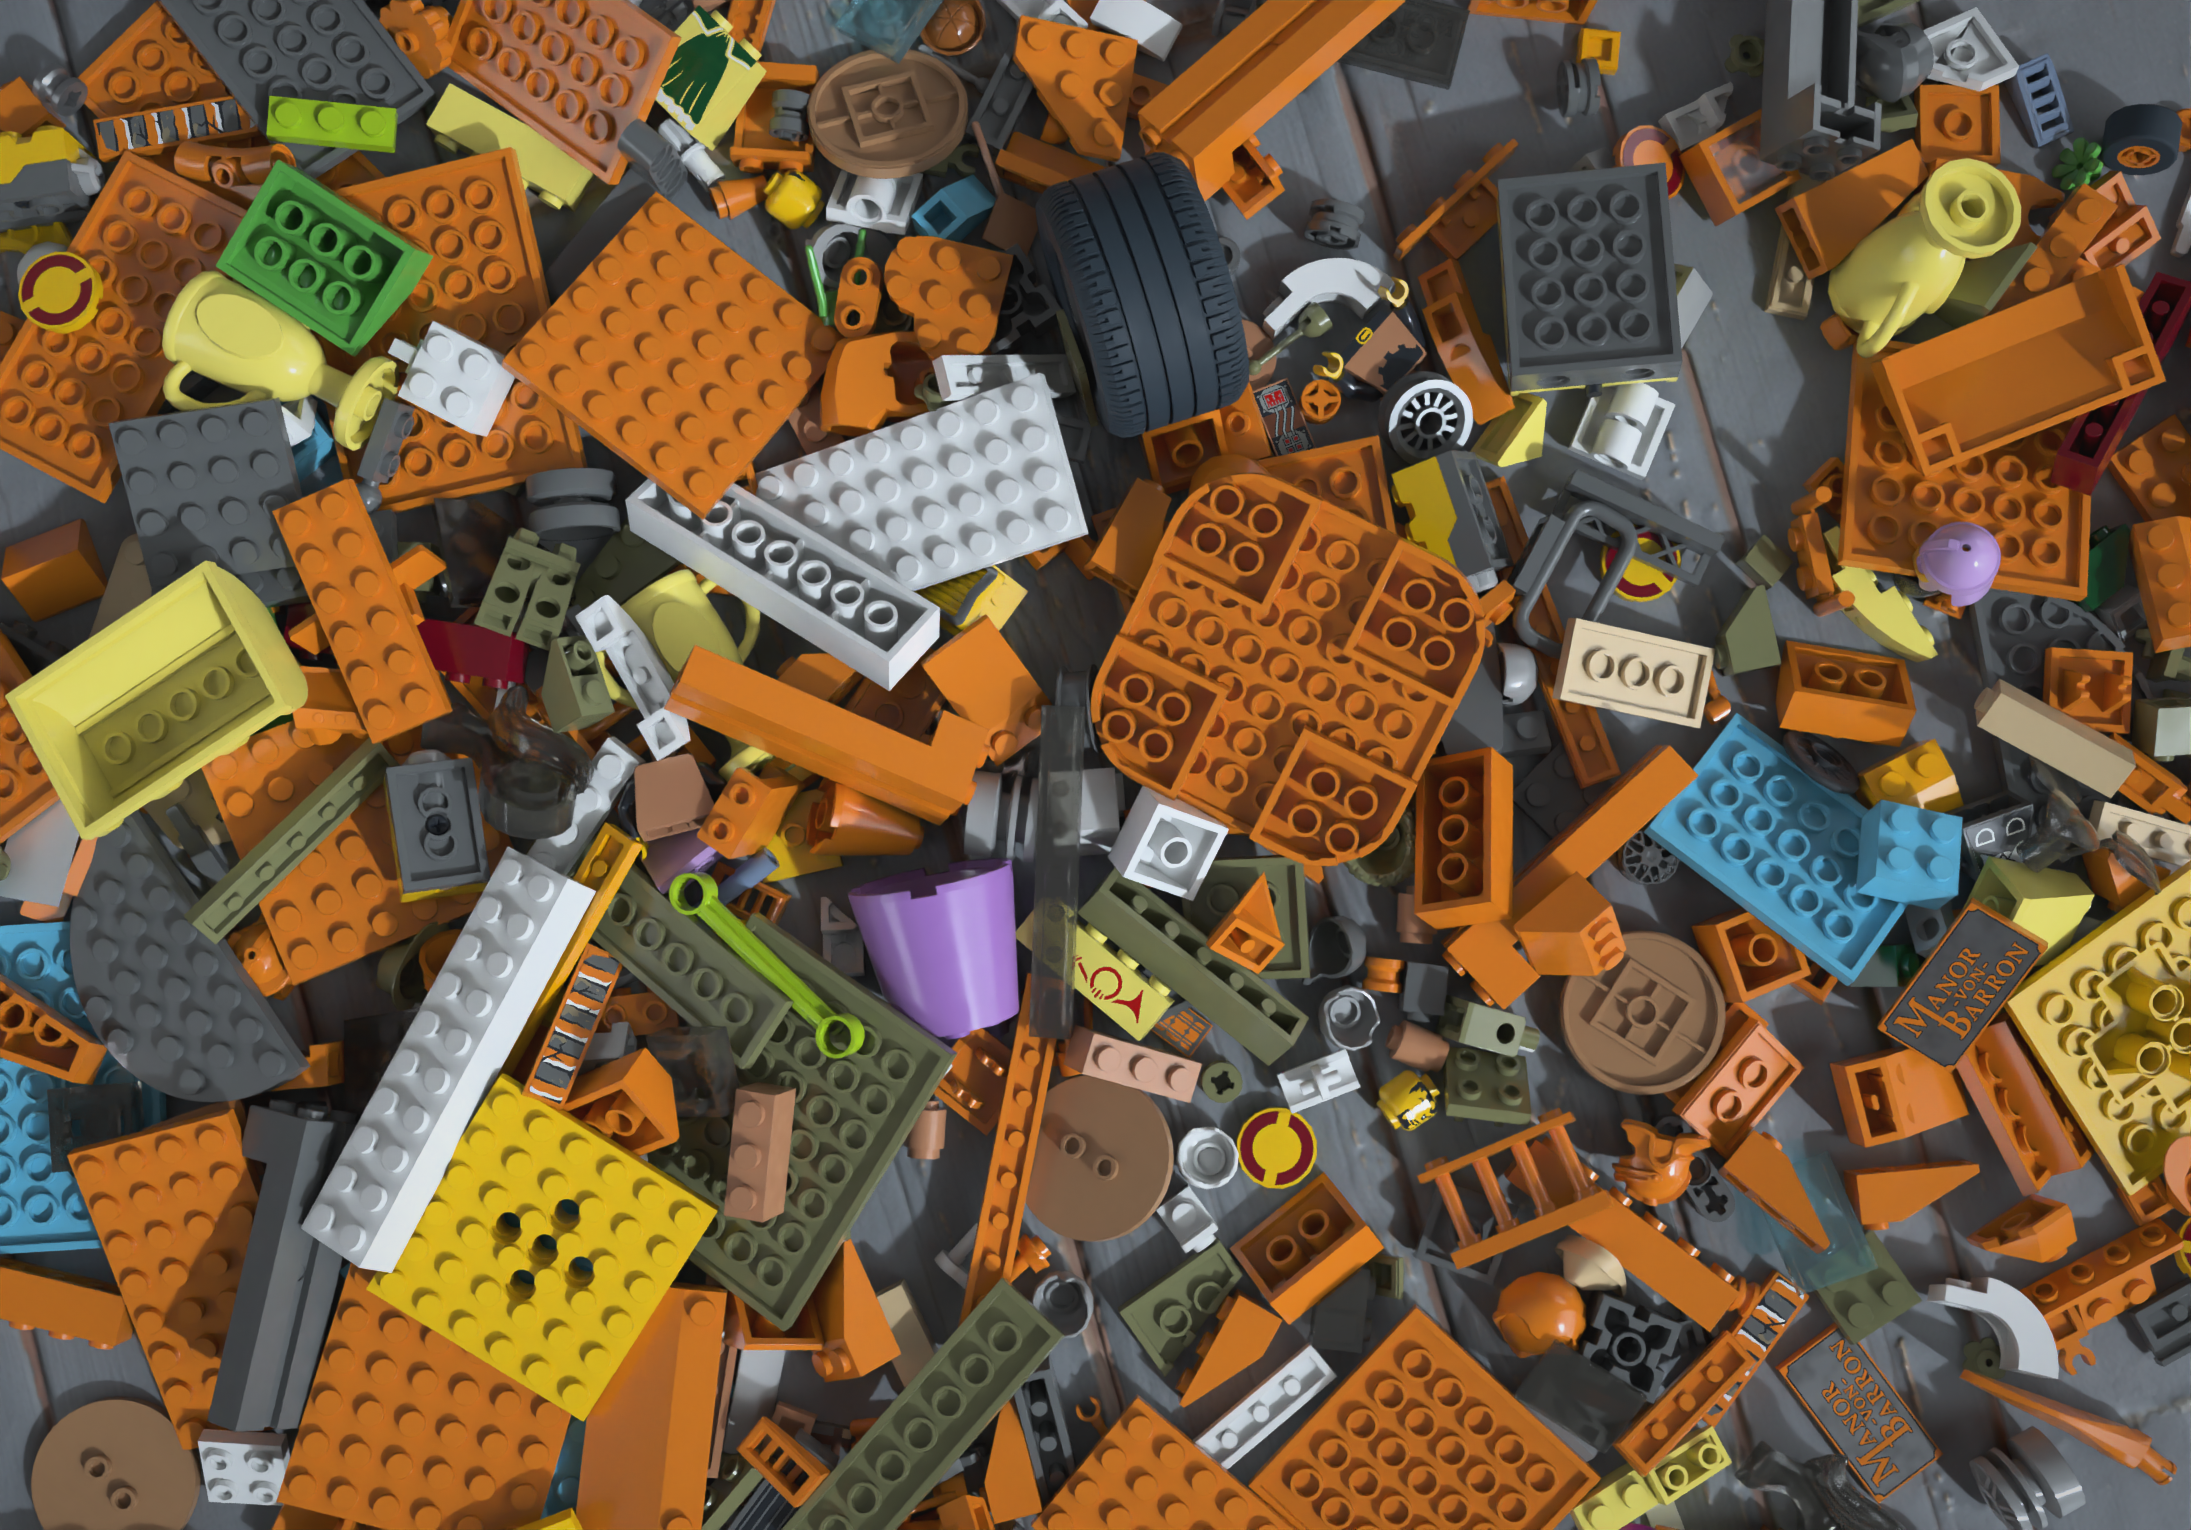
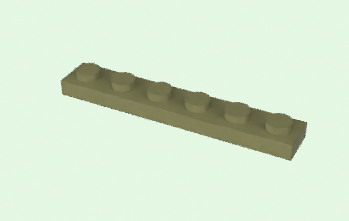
M369 737L183 916L216 945L383 783L387 767L401 765L381 743L372 744Z

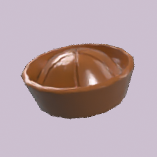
M925 0L921 4L917 16L918 32L923 42L933 51L947 56H960L972 50L982 39L986 28L985 11L979 0Z

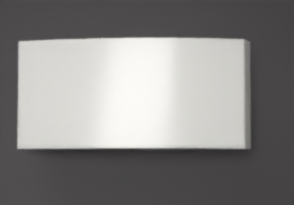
M1099 0L1090 16L1093 25L1117 36L1138 40L1137 50L1163 62L1182 29L1180 22L1144 0Z

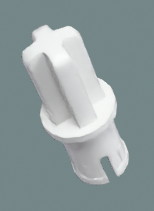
M669 117L658 127L659 134L673 144L683 164L695 176L706 192H708V188L717 186L716 181H723L726 175L704 151L705 145L701 142L696 143L673 117Z

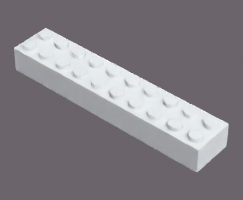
M507 847L301 1226L302 1230L359 1268L392 1273L441 1182L457 1143L485 1100L596 893L595 890L528 855Z

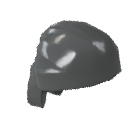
M1330 916L1322 918L1315 924L1309 939L1310 978H1302V984L1310 985L1323 977L1331 979L1347 976L1362 965L1366 957V937L1361 927L1354 920L1345 916Z

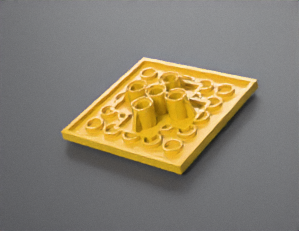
M2191 860L2021 982L2003 1005L2118 1188L2123 1190L2128 1196L2133 1195L2163 1173L2164 1155L2168 1146L2173 1141L2185 1136L2191 1137Z
M503 1073L457 1143L449 1166L392 1273L377 1271L366 1290L584 1422L718 1212L720 1206L565 1110L559 1111L541 1101L521 1095L524 1085ZM562 1200H573L579 1207V1214L571 1215L565 1212L562 1207ZM511 1212L518 1216L521 1227L514 1228L509 1226L504 1219V1213ZM547 1234L554 1238L557 1243V1249L550 1250L545 1248L540 1242V1235ZM575 1258H587L592 1262L593 1270H581L577 1266ZM524 1269L529 1271L535 1278L534 1284L522 1282L518 1276V1270Z

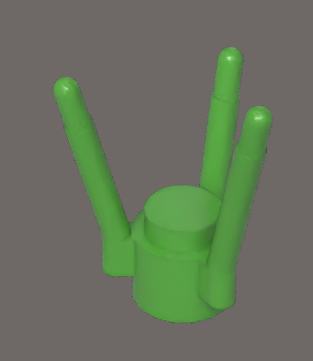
M864 228L859 230L854 258L864 257L867 231ZM806 245L805 252L817 298L818 317L822 319L824 325H835L834 314L838 290H824L813 247ZM862 270L858 271L854 276L857 285L860 283ZM850 314L848 315L849 323L851 322Z

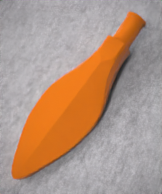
M1964 1369L1959 1377L2046 1423L2067 1432L2111 1460L2131 1469L2138 1467L2159 1485H2166L2173 1479L2163 1472L2162 1469L2165 1468L2171 1474H2176V1465L2151 1448L2152 1438L2137 1429L2129 1428L2126 1425Z

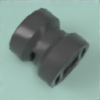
M775 90L772 94V107L775 109V114L770 119L769 134L786 141L807 140L809 137V124L806 121L810 95L797 90Z

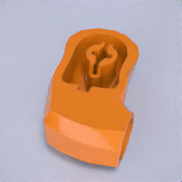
M889 331L844 338L837 342L827 363L820 397V430L831 434L860 437L881 429L885 421L902 422L930 412L923 399L917 398L914 395V389L918 384H923L924 379L928 375L935 373L932 360L919 346L914 331ZM988 350L986 354L983 353L982 355H992V353Z

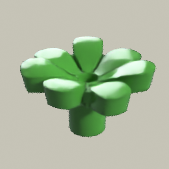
M2079 137L2073 142L2074 151L2065 148L2060 153L2059 159L2064 164L2056 165L2052 169L2053 178L2062 179L2060 183L2062 189L2072 191L2076 186L2079 187L2083 183L2088 185L2090 181H2095L2100 177L2103 163L2097 158L2101 152V147L2096 142L2089 144L2085 138Z

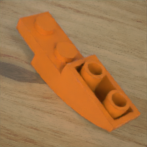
M1450 258L1418 276L1427 303V307L1422 309L1429 331L1453 384L1458 386L1467 395L1476 423L1482 425L1514 409L1515 406L1510 396L1490 335L1482 331L1459 261Z

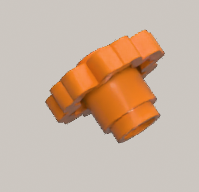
M391 0L388 5L381 8L380 23L423 78L429 79L451 64L453 48L446 39L453 17L442 6L424 7L421 0Z

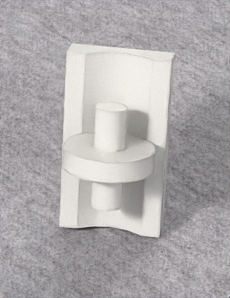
M1346 1049L1338 1050L1276 1074L1292 1114L1360 1088Z

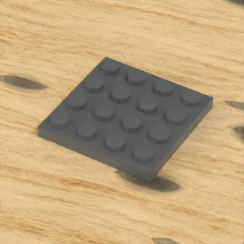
M279 397L108 423L151 587L171 584L205 560L215 562L217 567L226 570L232 575L296 566L272 512L303 498Z

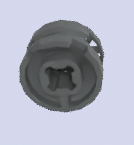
M1594 57L1583 58L1580 63H1573L1572 59L1559 62L1556 91L1559 112L1563 118L1574 117L1577 112H1582L1585 116L1598 113L1601 97L1600 95L1597 96L1598 86H1601L1599 65Z
M1317 199L1312 201L1309 212L1312 221L1307 222L1304 236L1313 243L1324 247L1341 250L1358 248L1361 237L1358 228L1360 224L1364 223L1366 213L1356 205L1334 199Z
M1647 828L1640 829L1616 851L1618 868L1624 877L1636 884L1650 885L1662 883L1676 872L1679 859L1645 834L1644 831Z

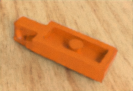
M2113 732L2108 738L2131 749L2136 763V767L2118 791L2151 815L2157 813L2162 816L2168 811L2185 824L2191 821V798L2185 794L2188 791V787L2175 775Z

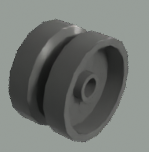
M567 468L535 473L525 479L526 500L540 507L528 516L529 530L535 532L540 537L539 540L559 542L589 540L611 536L621 530L619 510L606 503L617 495L616 474L614 472L597 468Z

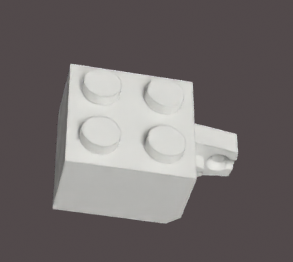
M435 321L432 322L425 339H420L417 347L395 338L388 353L409 364L405 371L408 375L398 396L469 433L487 437L515 379L511 373L502 367V360L506 355L449 326Z

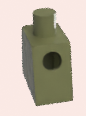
M1446 994L1444 1016L1439 1015L1435 1028V1033L1454 1041L1511 1057L1517 1055L1518 1049L1531 1053L1534 1052L1540 1038L1538 1029L1525 1025L1526 1017Z

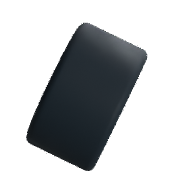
M2155 104L2125 106L2113 112L2106 120L2101 159L2107 167L2127 175H2149L2168 169L2178 157L2182 121L2177 113L2167 107Z

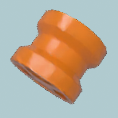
M1323 379L1314 380L1309 383L1302 391L1299 399V407L1305 421L1313 425H1323L1330 422L1336 415L1341 403L1340 391L1329 381Z
M1366 956L1364 965L1368 970L1367 977L1362 980V989L1402 993L1403 985L1399 978L1400 972L1405 969V961Z

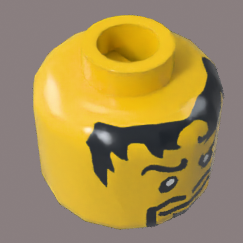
M790 169L783 176L776 171L763 189V192L768 195L765 201V210L791 230L798 229L801 226L805 229L810 227L825 205L821 200L822 189L820 186L797 169Z
M1405 1070L1380 1088L1379 1096L1381 1100L1376 1104L1395 1130L1401 1127L1406 1131H1412L1437 1113L1438 1106L1434 1097L1440 1093L1426 1073L1418 1077L1415 1072Z

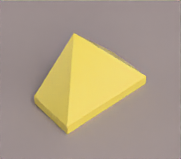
M1519 393L1517 396H1511L1515 408L1492 419L1470 452H1475L1478 459L1498 467H1505L1542 457L1547 406L1544 398L1530 393Z

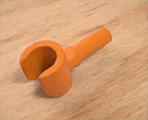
M1711 670L1708 694L1712 701L1705 704L1703 714L1707 721L1714 725L1729 715L1731 705L1727 698L1721 695L1720 690H1718L1713 671Z
M1089 1396L1096 1407L1095 1414L1092 1416L1085 1415L1079 1404L1076 1405V1413L1081 1420L1091 1422L1092 1426L1096 1428L1102 1437L1108 1430L1100 1415L1102 1405L1097 1397Z

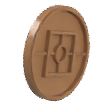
M879 48L847 57L826 71L817 81L810 94L807 118L814 144L831 163L855 175L876 179H891L923 172L947 158L956 149L965 134L968 124V103L964 86L951 68L937 58L910 49Z
M1654 931L1623 932L1621 934L1627 950L1623 952V958L1615 967L1610 970L1603 969L1597 976H1566L1559 998L1561 1032L1569 1052L1579 1066L1588 1075L1605 1086L1617 1091L1640 1095L1668 1092L1685 1085L1697 1077L1715 1056L1725 1028L1724 996L1718 979L1709 964L1686 943L1667 934Z
M1089 1075L1065 1080L1046 1092L1025 1201L1037 1219L1057 1234L1074 1240L1102 1242L1122 1237L1147 1221L1156 1211L1167 1192L1174 1161L1170 1130L1158 1106L1140 1089Z
M123 1396L93 1401L61 1419L42 1442L35 1458L31 1477L32 1500L37 1517L44 1530H183L196 1507L201 1485L200 1462L196 1448L191 1450L182 1449L168 1411L147 1400Z

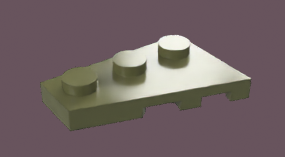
M627 516L620 525L621 530L617 534H613L574 585L567 610L577 604L584 610L605 595H609L616 603L622 606L634 595L665 577L666 574L683 563L630 531Z
M1217 1237L1208 1247L1193 1254L1118 1307L1119 1313L1164 1377L1168 1375L1174 1367V1361L1185 1347H1189L1197 1336L1196 1332L1208 1316L1216 1311L1243 1273Z

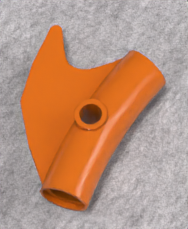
M185 141L179 145L174 156L175 170L180 176L189 178L193 184L247 211L276 161L281 160L295 167L296 162L292 152L283 144L252 148H225Z

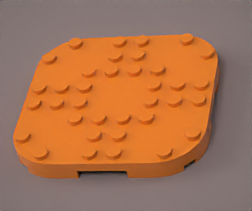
M1251 472L1231 474L1211 481L1192 493L1175 512L1124 624L1116 635L1098 672L1092 690L1091 718L1102 743L1100 746L1109 760L1127 777L1173 801L1177 798L1249 834V839L1286 858L1313 866H1336L1339 863L1358 857L1362 858L1378 848L1395 829L1446 727L1478 669L1485 644V618L1479 597L1467 577L1448 560L1286 480L1268 474Z

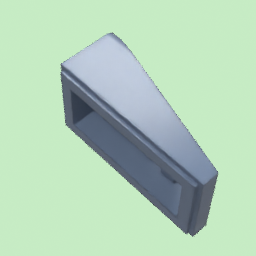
M2048 53L2019 65L2015 76L2003 81L2035 149L2074 132L2057 73ZM2034 75L2036 81L2028 84L2026 78ZM2041 90L2043 96L2033 100L2031 93ZM2048 104L2050 111L2038 116L2036 109ZM2055 119L2057 126L2042 131L2041 124Z

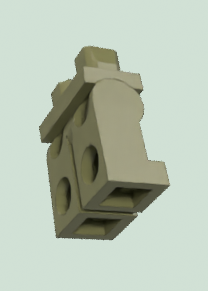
M520 528L513 538L509 537L474 624L510 637L525 598L528 597L530 599L515 639L550 651L551 641L558 638L561 632L580 567V563L576 562L577 550L575 547L564 543L555 544L552 553L537 548L540 537L535 532Z

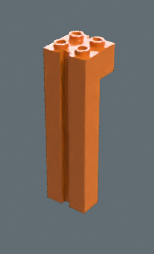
M1267 0L1138 111L1141 128L1139 134L1144 144L1145 155L1154 152H1165L1181 159L1191 172L1204 201L1208 200L1227 181L1231 180L1230 177L1235 173L1232 152L1401 6L1405 0Z
M694 645L679 671L664 707L665 710L939 826L949 815L956 816L962 804L968 805L977 786V782L972 781L976 767L979 769L982 767L990 746L985 744L989 729L943 710L941 712L933 735L922 733L919 741L697 645Z
M1655 745L1513 875V919L1456 927L1440 941L1447 949L1442 954L1444 959L1461 977L1467 971L1475 979L1469 985L1489 1007L1496 1002L1503 1010L1506 1009L1541 977L1512 946L1519 940L1513 925L1576 871L1586 879L1699 775L1670 745Z

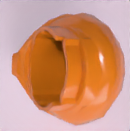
M1534 1272L1516 1278L1501 1291L1497 1310L1493 1312L1492 1318L1505 1342L1519 1358L1546 1353L1572 1354L1579 1350L1578 1341L1586 1329V1305L1576 1287L1560 1275Z

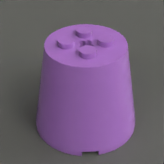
M984 858L948 863L949 871L926 875L924 867L861 884L851 889L852 893H848L849 902L885 1002L934 1037L945 1036V1039L961 1038L969 1035L970 1031L997 1025L1013 1017L1019 1011L1013 868L1011 860L1007 858Z

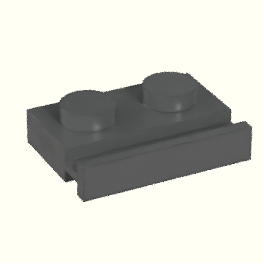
M2190 1277L2127 1311L2146 1346L2151 1349L2156 1364L2165 1367L2191 1352Z

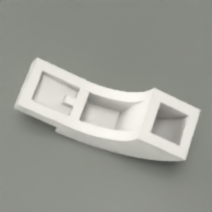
M1327 258L1308 263L1297 268L1281 280L1278 291L1286 299L1283 300L1279 296L1265 309L1263 315L1266 318L1264 319L1262 329L1273 341L1313 302L1317 304L1323 302L1342 304L1353 310L1363 319L1382 300L1378 295V288L1383 286L1391 291L1394 282L1390 276L1380 269L1359 260Z
M1990 1277L1971 1278L1970 1282L1946 1278L1945 1284L1929 1285L1927 1301L1971 1311L1989 1323L2000 1345V1369L2038 1378L2058 1379V1354L2052 1332L2037 1307L2020 1291L2000 1280Z

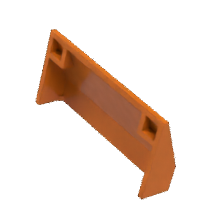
M2124 264L2105 268L1870 363L1884 402L1922 476H1927L2166 381Z
M672 1282L588 1414L576 1507V1517L583 1530L702 1529L723 1324L728 1293L726 1287Z

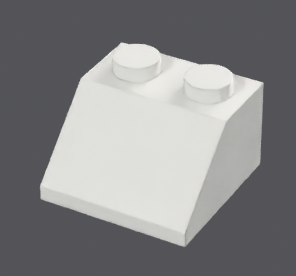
M1142 786L1108 858L1123 877L1193 901L1229 828L1177 798L1173 801Z

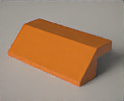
M2008 1012L1993 1018L1956 1068L2023 1196L2038 1193L2051 1176L2081 1169L2095 1152Z

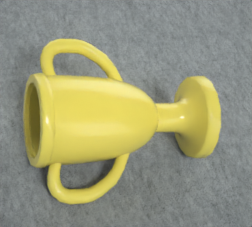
M1969 158L1947 162L1929 176L1922 191L1913 196L1902 207L1897 217L1866 236L1857 244L1855 249L1832 269L1829 275L1828 294L1833 310L1840 316L1844 324L1859 333L1856 345L1859 356L1862 358L1874 356L1886 346L1892 336H1897L1911 327L1923 313L1933 314L1938 310L1955 287L1966 258L1976 259L1992 256L2013 240L2020 227L2022 207L2016 189L2002 172L1986 162Z
M210 270L202 271L186 284L178 294L168 313L162 339L165 357L175 364L166 375L163 383L165 398L174 408L180 411L277 397H279L280 402H289L314 395L337 408L333 425L334 436L337 442L352 451L362 448L369 442L384 398L394 400L398 390L399 367L394 361L384 356L370 358L354 375H348L327 365L323 348L316 337L310 332L309 327L265 298L245 288L246 286L233 278V281H231L220 272ZM190 371H194L246 395L226 403H202L183 394L179 387L182 379Z
M689 569L679 570L659 579L621 606L648 638L664 663L673 683H675L678 673L694 645L744 666L743 663L753 649L760 632V611L741 600L745 608L746 629L744 638L737 648L726 625L706 596L717 584L706 577L698 584L697 578ZM606 650L595 652L610 698L618 703L639 710L630 692L619 686L606 669L605 658L608 656ZM725 735L732 752L729 761L718 773L728 782L736 768L743 767L752 774H755L762 770L766 763L775 759L776 756Z

